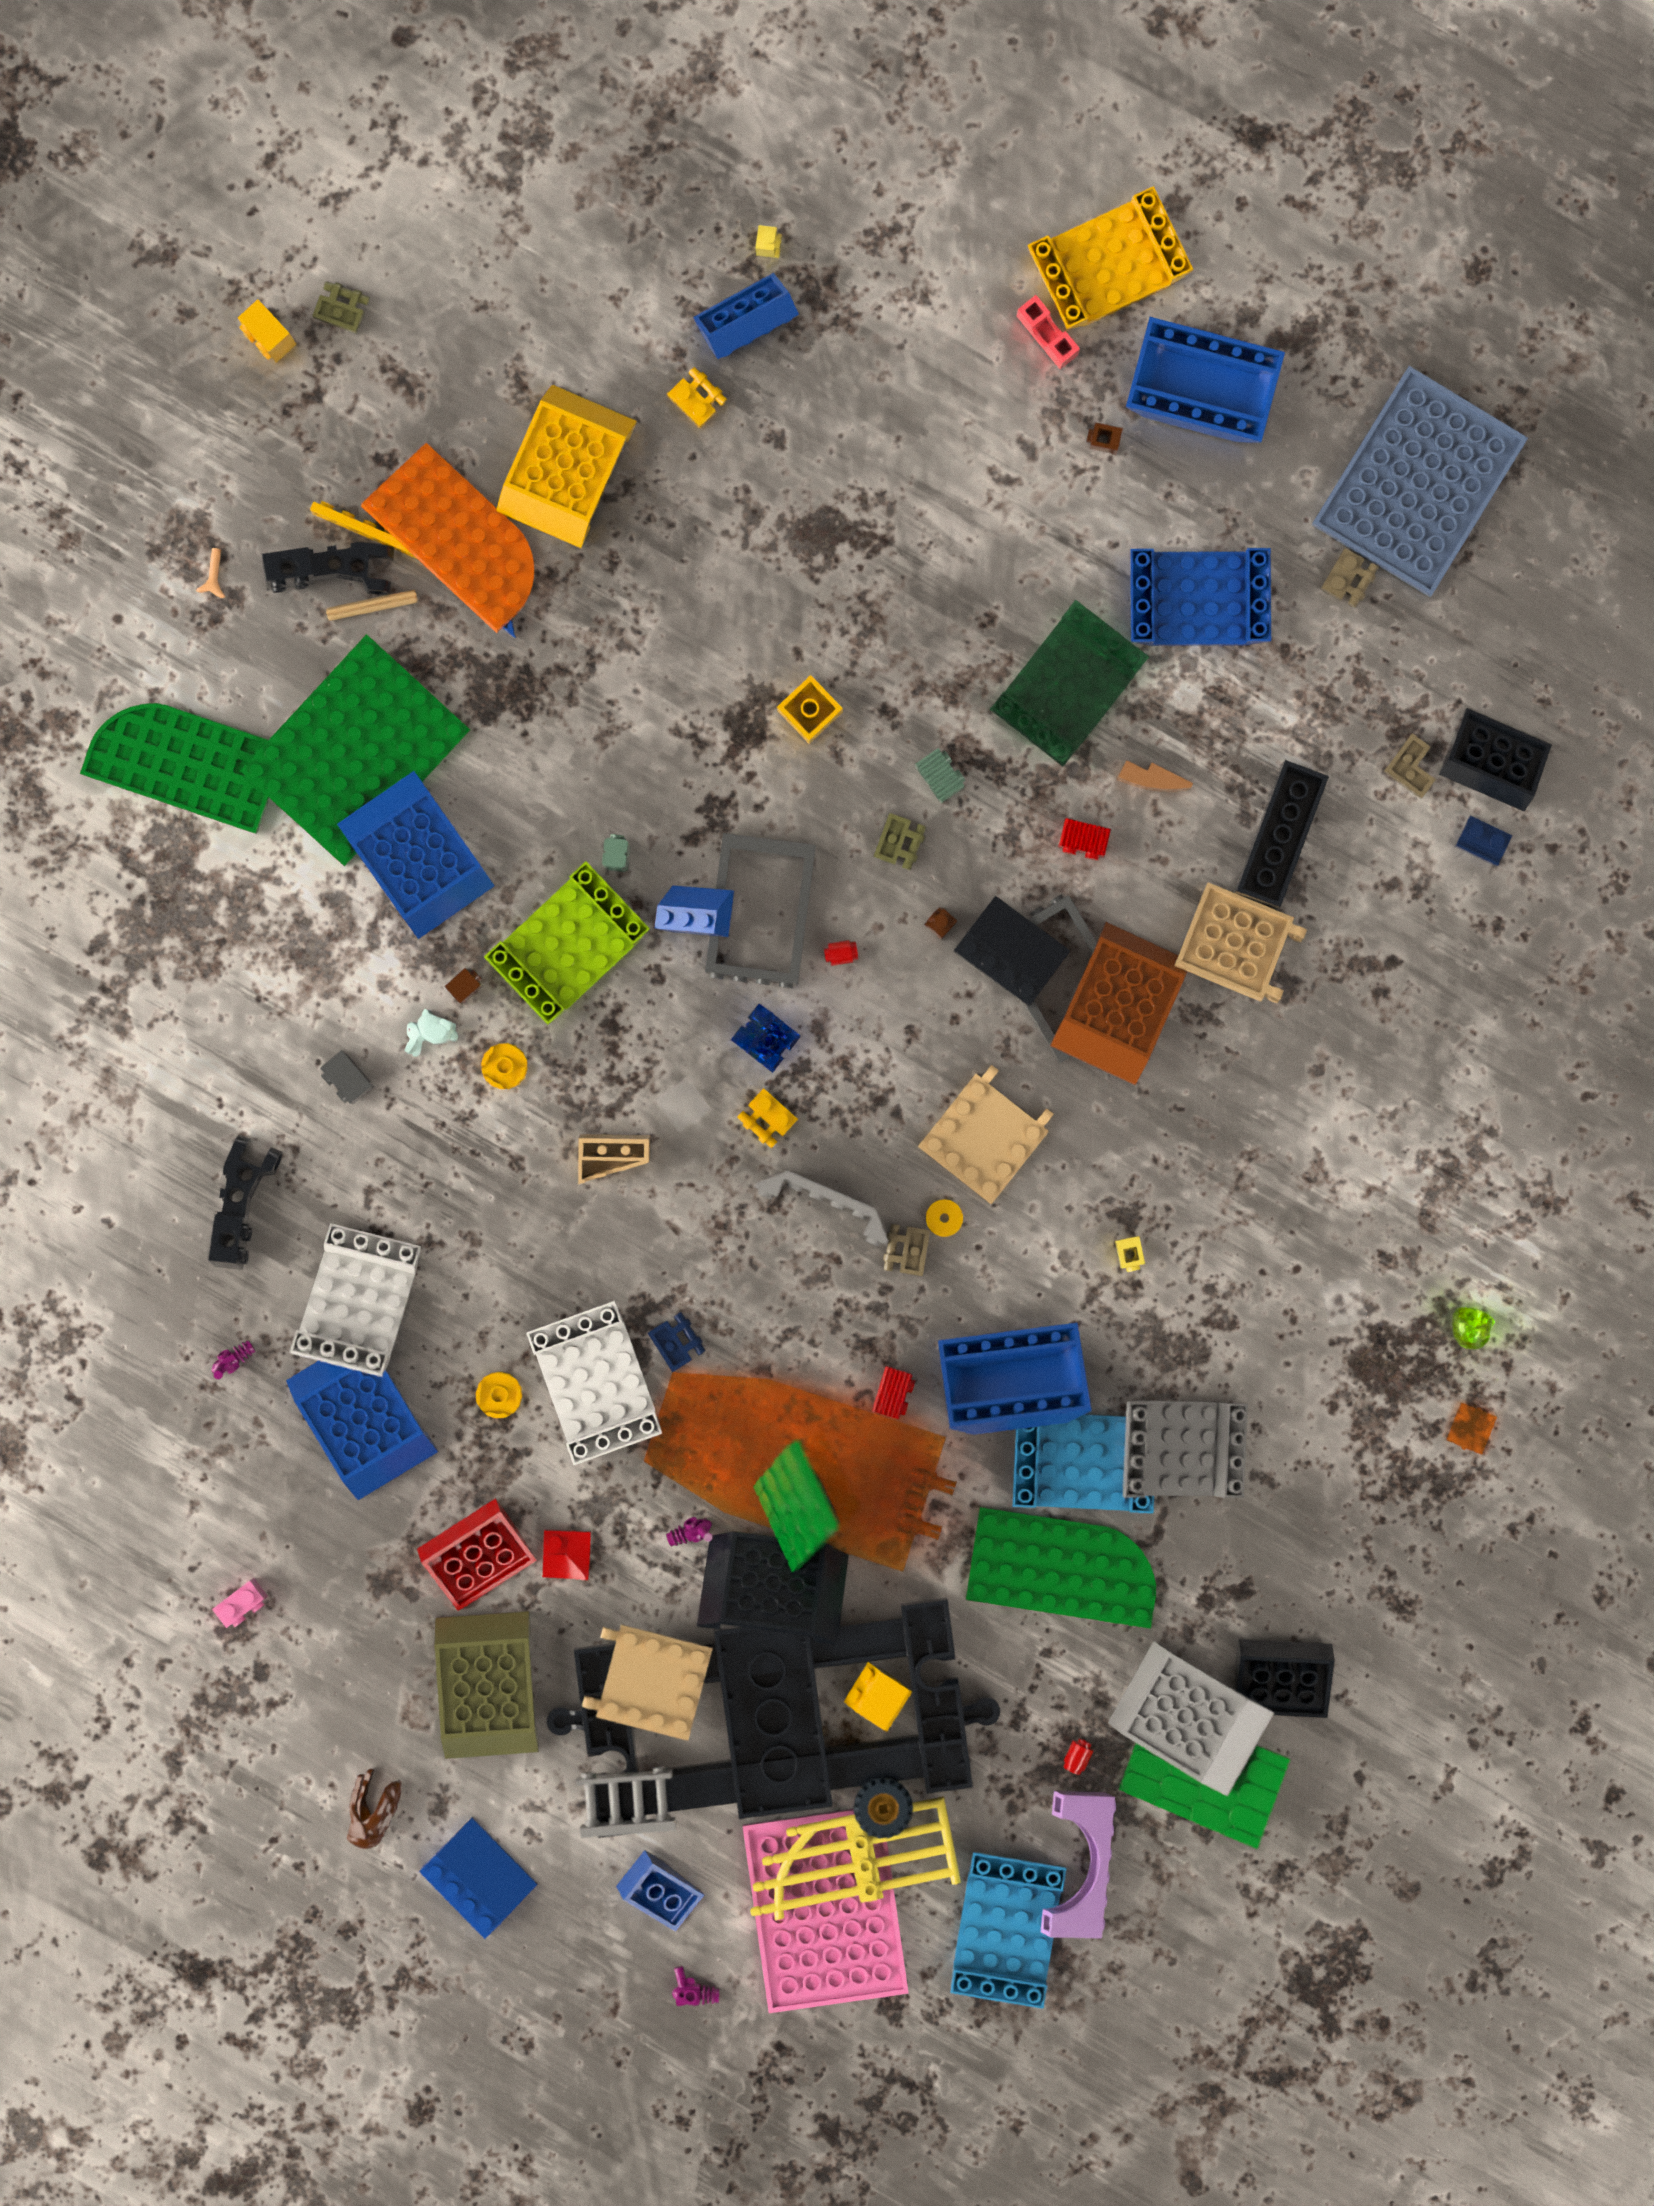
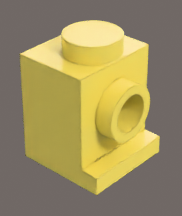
M758 225L757 256L779 258L782 234H777V227Z
M1135 1236L1115 1241L1120 1267L1122 1269L1126 1268L1127 1272L1140 1270V1265L1145 1264L1140 1237ZM1128 1250L1134 1252L1132 1259H1128L1125 1255Z

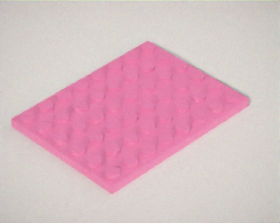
M854 1809L743 1824L754 1907H762L763 1905L774 1903L775 1888L754 1891L753 1884L777 1877L782 1863L763 1865L762 1858L788 1852L800 1838V1834H797V1836H787V1828L853 1815ZM841 1826L817 1831L803 1849L848 1840L846 1827ZM887 1842L873 1844L876 1858L889 1856ZM850 1849L793 1860L787 1876L853 1863ZM890 1865L878 1867L880 1881L892 1879ZM855 1872L784 1886L783 1901L857 1886ZM894 1888L883 1890L884 1898L861 1903L860 1897L854 1896L784 1910V1918L780 1920H775V1913L755 1916L769 2013L908 1994Z

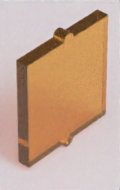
M1460 1402L1446 1441L1461 1446L1462 1450L1469 1449L1482 1455L1497 1417L1482 1411L1480 1407L1474 1408Z

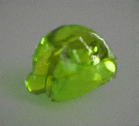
M1458 1307L1452 1317L1453 1336L1456 1342L1465 1349H1480L1488 1343L1491 1327L1495 1324V1319L1480 1309Z

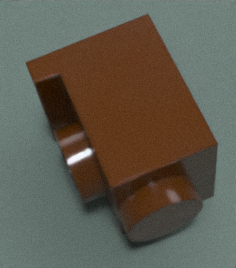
M1095 422L1094 429L1089 428L1086 442L1090 443L1089 449L1111 453L1116 456L1123 428ZM1102 436L1106 437L1107 442H1099V438Z
M939 907L924 925L942 940L957 923V920L944 908L941 909Z

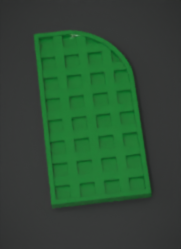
M140 704L116 713L97 730L90 742L80 774L257 835L269 797L243 775L240 770L268 740L164 704Z
M979 1507L966 1600L1151 1629L1156 1599L1155 1577L1150 1563L1142 1550L1122 1532L1103 1525Z

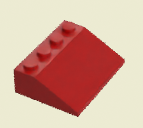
M496 1498L417 1548L422 1565L458 1611L537 1561Z

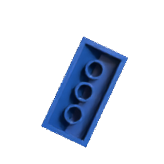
M772 273L694 316L693 319L717 359L730 355L734 350L750 344L752 340L761 335L770 333L779 325L790 322L799 313L788 290L778 277Z

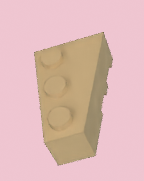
M580 1134L578 1144V1185L592 1179L607 1176L608 1174L649 1163L650 1135Z

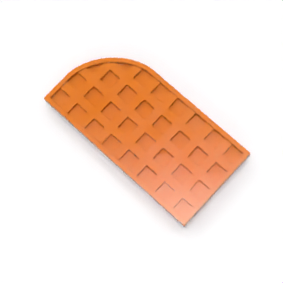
M427 443L362 502L361 507L496 633L518 614L526 604L533 585L534 561L525 536L506 516L497 512V508Z

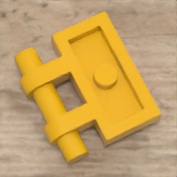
M693 367L689 374L694 378V381L689 384L683 378L667 393V396L701 428L716 413L711 404L716 400L722 406L728 399L722 394L723 391L718 386L715 387L707 379L708 376L704 372H700L696 367ZM700 386L709 393L705 399L696 391Z
M764 1088L748 1105L755 1112L749 1116L742 1111L737 1117L744 1123L742 1126L747 1130L753 1131L759 1137L758 1140L762 1144L766 1143L771 1149L778 1142L771 1135L777 1131L783 1137L798 1120ZM759 1117L770 1125L766 1131L756 1122Z

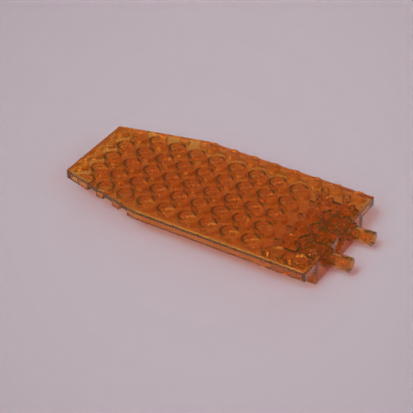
M673 1372L658 1415L662 1434L651 1437L644 1458L645 1463L722 1512L772 1528L769 1518H767L759 1501V1496H757L753 1487L766 1470L772 1466L776 1458L782 1454L784 1449L791 1443L799 1440L808 1462L821 1479L841 1522L838 1524L839 1529L825 1543L831 1545L835 1550L902 1572L905 1569L916 1535L921 1534L937 1541L939 1540L940 1534L931 1530L941 1533L943 1526L923 1521V1518H921L929 1492L935 1489L953 1496L955 1489L946 1487V1485L955 1488L957 1481L937 1476L938 1473H936L946 1436L767 1378Z

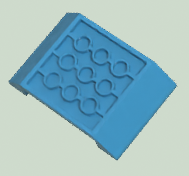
M1084 1414L1068 1423L1016 1429L1012 1507L1036 1508V1506L1154 1513V1496L1123 1497L1126 1416Z
M973 1852L953 1962L950 1993L1044 2009L1047 1991L1046 1980L1053 1937L1041 1933L1043 1908L1059 1906L1061 1891L1063 1892L1066 1867Z

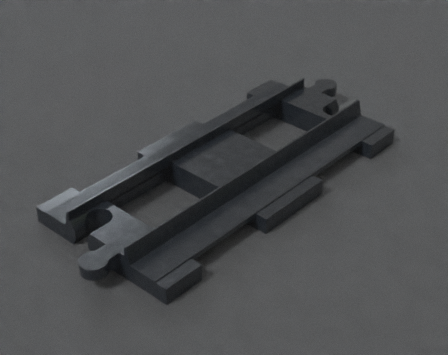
M939 1598L902 1603V1618L840 1626L837 1645L814 1642V1636L738 1626L720 1628V1630L714 1629L715 1643L704 1644V1646L712 1647L713 1649L703 1684L721 1682L731 1759L667 1768V1770H672L673 1773L672 1778L665 1779L667 1811L673 1812L737 1803L739 1819L827 1808L833 1807L831 1790L863 1786L870 1780L880 1777L892 1778L896 1781L924 1778L926 1794L973 1788L965 1726L973 1723L985 1726L994 1724L1000 1716L999 1704L990 1696L979 1697L975 1702L962 1703L958 1677L946 1678L938 1683H928L920 1675L922 1665L928 1660L948 1661L956 1659L948 1599ZM616 1642L574 1648L581 1708L570 1709L566 1706L553 1708L547 1717L548 1729L553 1734L560 1736L568 1734L571 1730H584L588 1757L602 1755L610 1750L617 1751L626 1760V1768L621 1773L639 1772L633 1726L597 1718L598 1710L582 1707L584 1696L601 1700ZM908 1657L918 1734L825 1747L815 1669ZM604 1772V1773H596V1775H607V1774H608V1773H605V1772ZM656 1779L641 1780L644 1815L658 1814ZM632 1781L618 1782L620 1817L623 1818V1821H629L635 1816ZM608 1783L594 1784L597 1819H599V1823L609 1822L611 1818ZM620 1835L598 1836V1838H605V1837H612V1836H620Z

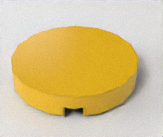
M509 1043L497 1044L490 1047L484 1054L481 1062L482 1073L485 1080L491 1086L499 1089H511L518 1086L525 1079L528 1071V1061L525 1054L517 1046Z
M493 1372L485 1376L478 1384L476 1390L478 1406L487 1416L493 1418H506L515 1413L523 1397L522 1387L518 1380L505 1372Z

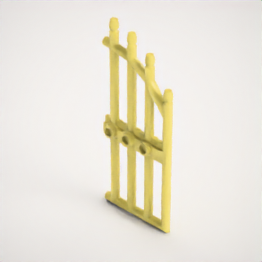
M944 1796L913 1802V1812L937 1807L938 1822L908 1827L901 1834L889 1839H878L868 1835L859 1827L855 1814L787 1828V1836H797V1834H800V1838L788 1852L762 1858L763 1865L782 1863L777 1877L753 1884L754 1891L775 1888L774 1903L751 1908V1916L775 1913V1920H780L784 1918V1910L859 1896L861 1903L884 1898L883 1890L951 1877L952 1884L961 1883ZM841 1826L846 1827L848 1840L803 1849L817 1831ZM936 1831L942 1832L944 1845L879 1858L875 1856L873 1844ZM850 1849L853 1863L787 1876L793 1860ZM946 1854L949 1868L880 1881L878 1867ZM855 1872L857 1882L855 1887L783 1901L784 1886Z

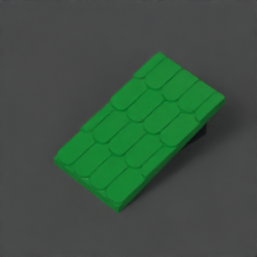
M799 1440L791 1443L776 1458L764 1475L758 1479L753 1488L757 1496H759V1501L767 1518H769V1523L776 1538L779 1539L778 1542L786 1560L789 1561L788 1564L791 1571L794 1572L800 1569L839 1529L838 1524L841 1522L821 1479L808 1462Z
M1135 1742L1118 1789L1258 1849L1290 1758L1256 1745L1230 1794L1226 1796L1199 1782Z

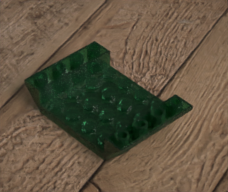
M1075 600L1061 617L1060 622L989 710L1064 767L1132 681L1149 656Z

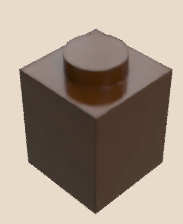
M464 968L444 987L463 1005L483 987L479 983L482 978L474 969L469 972L468 969Z

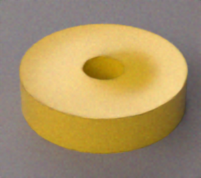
M938 1200L932 1203L926 1212V1224L930 1231L938 1236H951L962 1226V1210L951 1200ZM943 1213L949 1216V1220L945 1223L940 1221V1216Z

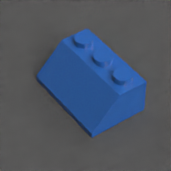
M672 885L657 905L654 928L675 933L728 937L734 891Z

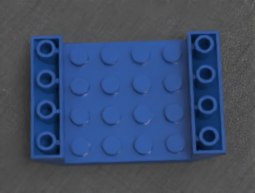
M1247 548L1245 552H1154V549H1130L1131 642L1150 646H1241L1271 642V548Z
M415 771L337 824L418 939L495 886Z
M317 1361L286 1380L295 1404L340 1479L357 1500H360L439 1452L428 1433H424L386 1369L381 1377Z

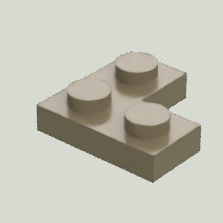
M1412 733L1383 772L1422 799L1436 779L1417 765L1431 747Z

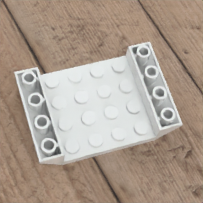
M330 1223L324 1242V1254L300 1329L296 1330L290 1353L382 1377L390 1361L414 1282L421 1246Z
M615 1301L526 1333L533 1353L537 1356L566 1437V1445L573 1465L662 1434L656 1409L625 1323Z

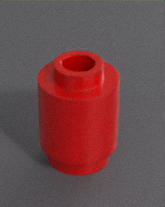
M850 940L828 943V948L824 949L826 963L831 962V966L853 963V960L859 959L856 941L850 942Z
M1081 1738L1078 1741L1073 1740L1063 1760L1065 1762L1063 1768L1076 1775H1080L1082 1771H1085L1094 1752L1090 1748L1092 1744Z

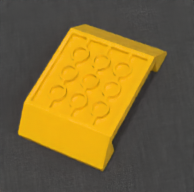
M1154 186L1133 195L1130 202L1051 239L1047 235L1027 245L1067 330L1087 326L1164 290L1194 270Z
M552 384L540 400L503 484L496 511L582 548L591 528L590 521L625 442L628 443L637 421Z

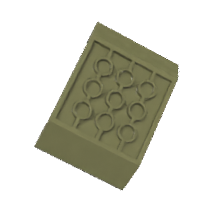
M529 1611L435 1618L434 1645L439 1719L445 1759L539 1752L538 1730L535 1727Z

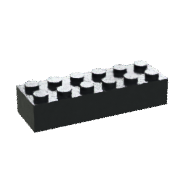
M1287 760L1281 764L1236 885L1235 894L1276 910L1281 908L1327 784L1328 775Z

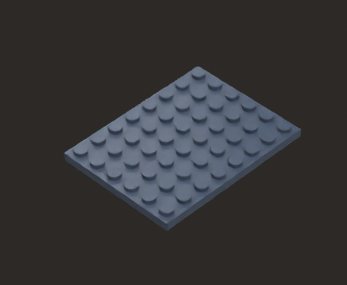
M1408 366L1319 511L1312 526L1431 597L1528 438Z

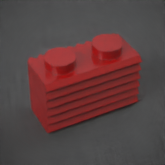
M1066 818L1058 847L1063 848V853L1076 855V852L1085 854V858L1098 861L1099 857L1104 858L1111 829Z
M885 1366L872 1411L898 1420L900 1415L905 1416L909 1404L905 1402L907 1392L912 1394L916 1381L912 1379L913 1374Z

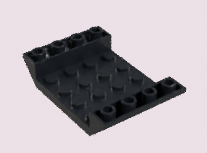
M735 1531L712 1535L713 1538L708 1545L697 1627L720 1630L721 1624L814 1636V1642L837 1645L849 1553L824 1543L800 1569L792 1572L788 1564L789 1561L786 1560L778 1542L779 1539L774 1536Z

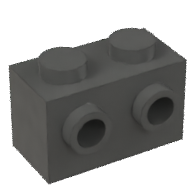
M343 1050L339 1051L320 1068L323 1071L322 1078L329 1086L335 1085L339 1090L336 1094L344 1103H356L374 1087Z

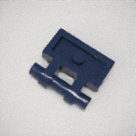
M682 1312L673 1316L678 1323L675 1327L672 1328L667 1320L648 1332V1335L672 1373L693 1360L688 1353L691 1349L694 1348L698 1356L706 1351L702 1345L701 1337H697L690 1326L692 1323L688 1318L684 1317ZM683 1331L689 1340V1343L683 1345L677 1336V1333Z

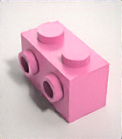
M253 1578L212 1610L226 1628L231 1624L236 1627L246 1619L244 1614L250 1610L255 1613L264 1606L263 1600L268 1595L256 1579Z

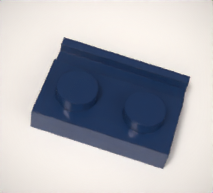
M1469 816L1455 847L1497 867L1513 835L1473 816Z

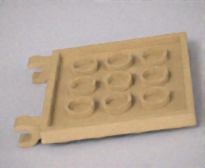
M1208 882L1174 966L1260 1002L1265 996L1269 1001L1278 1003L1282 997L1283 990L1268 984L1287 935L1292 940L1301 943L1307 929L1292 924L1294 917Z
M992 1065L982 1077L977 1074L973 1076L918 1146L990 1204L994 1202L1049 1131L1044 1126L1054 1115L1046 1108L1035 1121L992 1087L989 1082L999 1071Z
M621 1624L619 1631L603 1627L601 1638L616 1641L601 1700L584 1696L582 1707L598 1710L597 1718L688 1741L713 1648Z

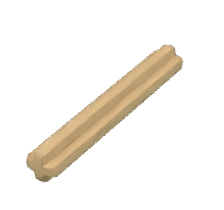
M409 590L329 607L326 609L328 619L333 621L417 603L418 598L415 590Z

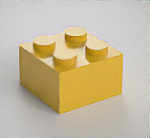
M258 299L238 317L242 324L239 328L251 343L256 341V347L267 360L272 358L277 363L297 345L290 333Z
M810 675L777 706V711L810 744L843 713V708Z

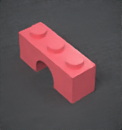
M1035 295L1018 309L1017 318L1061 370L1078 356L1080 348L1066 331L1062 332L1055 325L1050 316L1051 312Z

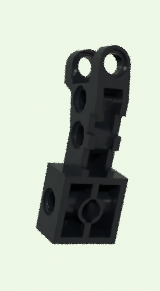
M354 542L350 543V548L337 550L336 545L327 546V551L314 553L313 549H309V547L262 554V566L267 591L272 590V593H280L286 591V588L295 587L297 590L309 588V584H313V581L339 578L361 582L367 594L390 595L391 582L384 579L368 578L369 559L373 560V558L391 559L393 561L395 548L383 544ZM335 559L340 562L341 566L338 569H332L328 566V562ZM359 562L363 564L364 569L361 572H355L352 570L351 565ZM291 569L293 570V572L290 574H286L283 572V570Z
M242 1135L236 1137L224 1163L223 1175H226L225 1178H227L225 1189L220 1188L219 1198H222L223 1207L222 1212L217 1211V1214L214 1215L208 1261L215 1267L243 1270L244 1264L247 1265L249 1259V1251L246 1250L247 1241H251L252 1228L249 1227L250 1224L248 1223L251 1199L261 1179L264 1176L276 1174L283 1156L282 1151L271 1147L261 1168L245 1162L242 1157L247 1148L248 1141L251 1142V1139ZM252 1170L253 1176L251 1179L242 1180L243 1172ZM235 1192H243L241 1201L234 1202L232 1200ZM231 1239H235L234 1244L228 1246V1242Z

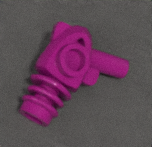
M249 1340L242 1342L243 1347L239 1344V1349L233 1346L235 1352L225 1349L216 1356L218 1360L214 1362L211 1368L215 1379H221L226 1371L228 1374L233 1373L240 1367V1359L245 1363L243 1357L248 1359L247 1354L252 1356L256 1352Z
M696 1517L687 1519L684 1522L683 1528L679 1525L678 1529L670 1530L666 1534L669 1545L671 1547L678 1546V1542L679 1544L683 1542L687 1544V1540L696 1543L704 1539L706 1542H710L713 1538L709 1532L712 1522L707 1518L697 1520Z
M683 1966L674 1968L678 1987L673 1990L672 1996L676 1999L677 2006H699L701 2000L702 2005L705 2004V2000H707V2004H709L710 2000H712V2004L719 2003L720 1989L713 1987L712 1991H710V1987L706 1990V1986L703 1985V1990H701V1985L695 1983L693 1977L686 1978Z

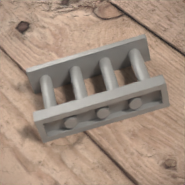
M666 1766L653 1767V1771L607 1775H596V1772L582 1773V1776L577 1778L576 1784L585 1785L587 1820L585 1824H581L580 1837L675 1831L676 1817H670V1814H668L665 1784L666 1778H672V1770H667ZM656 1779L658 1815H656L655 1819H647V1816H644L641 1780ZM632 1781L635 1816L632 1817V1820L623 1821V1818L620 1817L618 1782ZM608 1783L611 1818L609 1822L599 1823L596 1815L594 1784Z

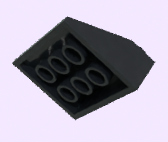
M1466 708L1444 758L1439 775L1525 812L1535 797L1552 744Z
M995 895L954 949V953L1027 1007H1030L1068 956L1070 950Z
M1238 1639L1235 1691L1274 1712L1276 1716L1328 1718L1335 1664L1332 1644Z

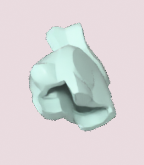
M424 1008L418 1022H409L407 1025V1035L410 1040L406 1045L405 1052L417 1057L421 1053L423 1041H428L434 1045L445 1044L448 1041H457L459 1037L455 1031L456 1024L440 1018Z

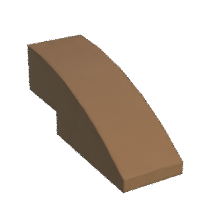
M1127 760L1116 779L1130 786L1159 792L1187 791L1193 785L1192 782L1154 763H1151L1148 769L1145 770Z

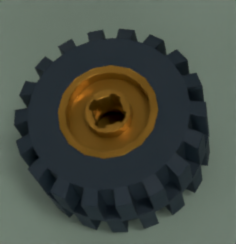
M885 1777L874 1778L865 1783L856 1795L854 1802L856 1822L870 1836L878 1839H889L895 1835L897 1836L908 1827L912 1818L913 1802L910 1793L902 1783L897 1782L895 1779Z

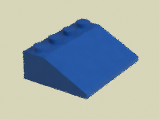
M473 1817L419 1871L484 1939L537 1886V1883Z

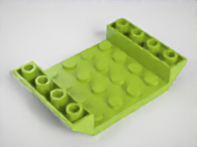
M587 861L569 876L570 879L503 942L500 941L484 956L547 1025L566 1012L629 953L650 930Z

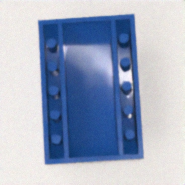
M1149 317L1126 408L1147 419L1226 440L1261 443L1285 352Z
M1078 1323L938 1340L949 1426L952 1430L976 1435L1068 1423L1091 1411Z

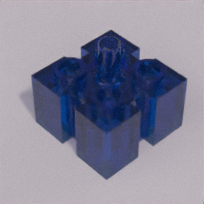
M759 1003L748 1016V1019L751 1021L747 1022L745 1027L741 1026L731 1038V1041L773 1073L784 1059L781 1056L786 1048L790 1051L801 1035Z

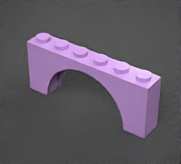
M1054 1791L1052 1815L1061 1819L1071 1820L1082 1830L1089 1845L1090 1865L1083 1885L1070 1900L1056 1907L1043 1908L1041 1933L1049 1937L1102 1938V1931L1105 1928L1104 1909L1107 1905L1106 1887L1110 1878L1108 1866L1112 1856L1110 1845L1111 1837L1114 1834L1113 1814L1116 1811L1114 1796L1104 1792Z

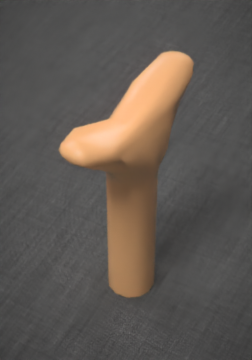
M212 548L209 579L196 590L197 592L204 593L210 591L220 598H225V594L221 591L218 583L221 549Z

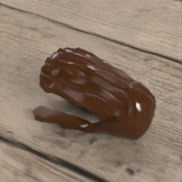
M368 1769L365 1775H357L349 1804L351 1821L346 1839L352 1845L362 1849L376 1847L381 1842L397 1810L402 1792V1782L399 1779L388 1784L382 1793L376 1810L371 1814L366 1803V1797L374 1769Z

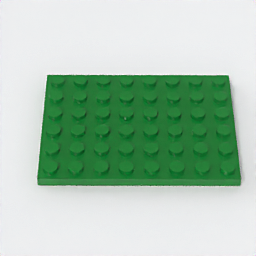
M366 634L240 772L345 867L357 852L337 824L413 771L423 782L468 734L470 729Z

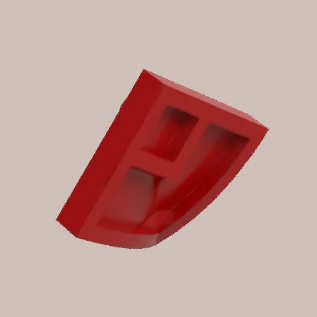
M544 1530L542 1577L589 1580L591 1531Z

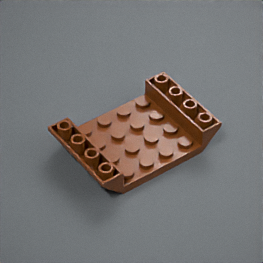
M1105 922L1098 937L1097 945L1050 1046L1136 1085L1153 1052L1187 974V971L1174 966L1178 955Z

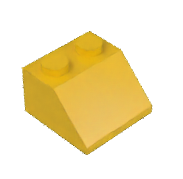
M868 1662L843 1702L855 1712L888 1732L912 1691L886 1670Z

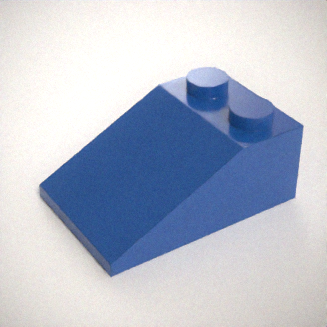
M646 1850L643 1851L616 1885L624 1901L675 1932L704 1897V1894L661 1859Z

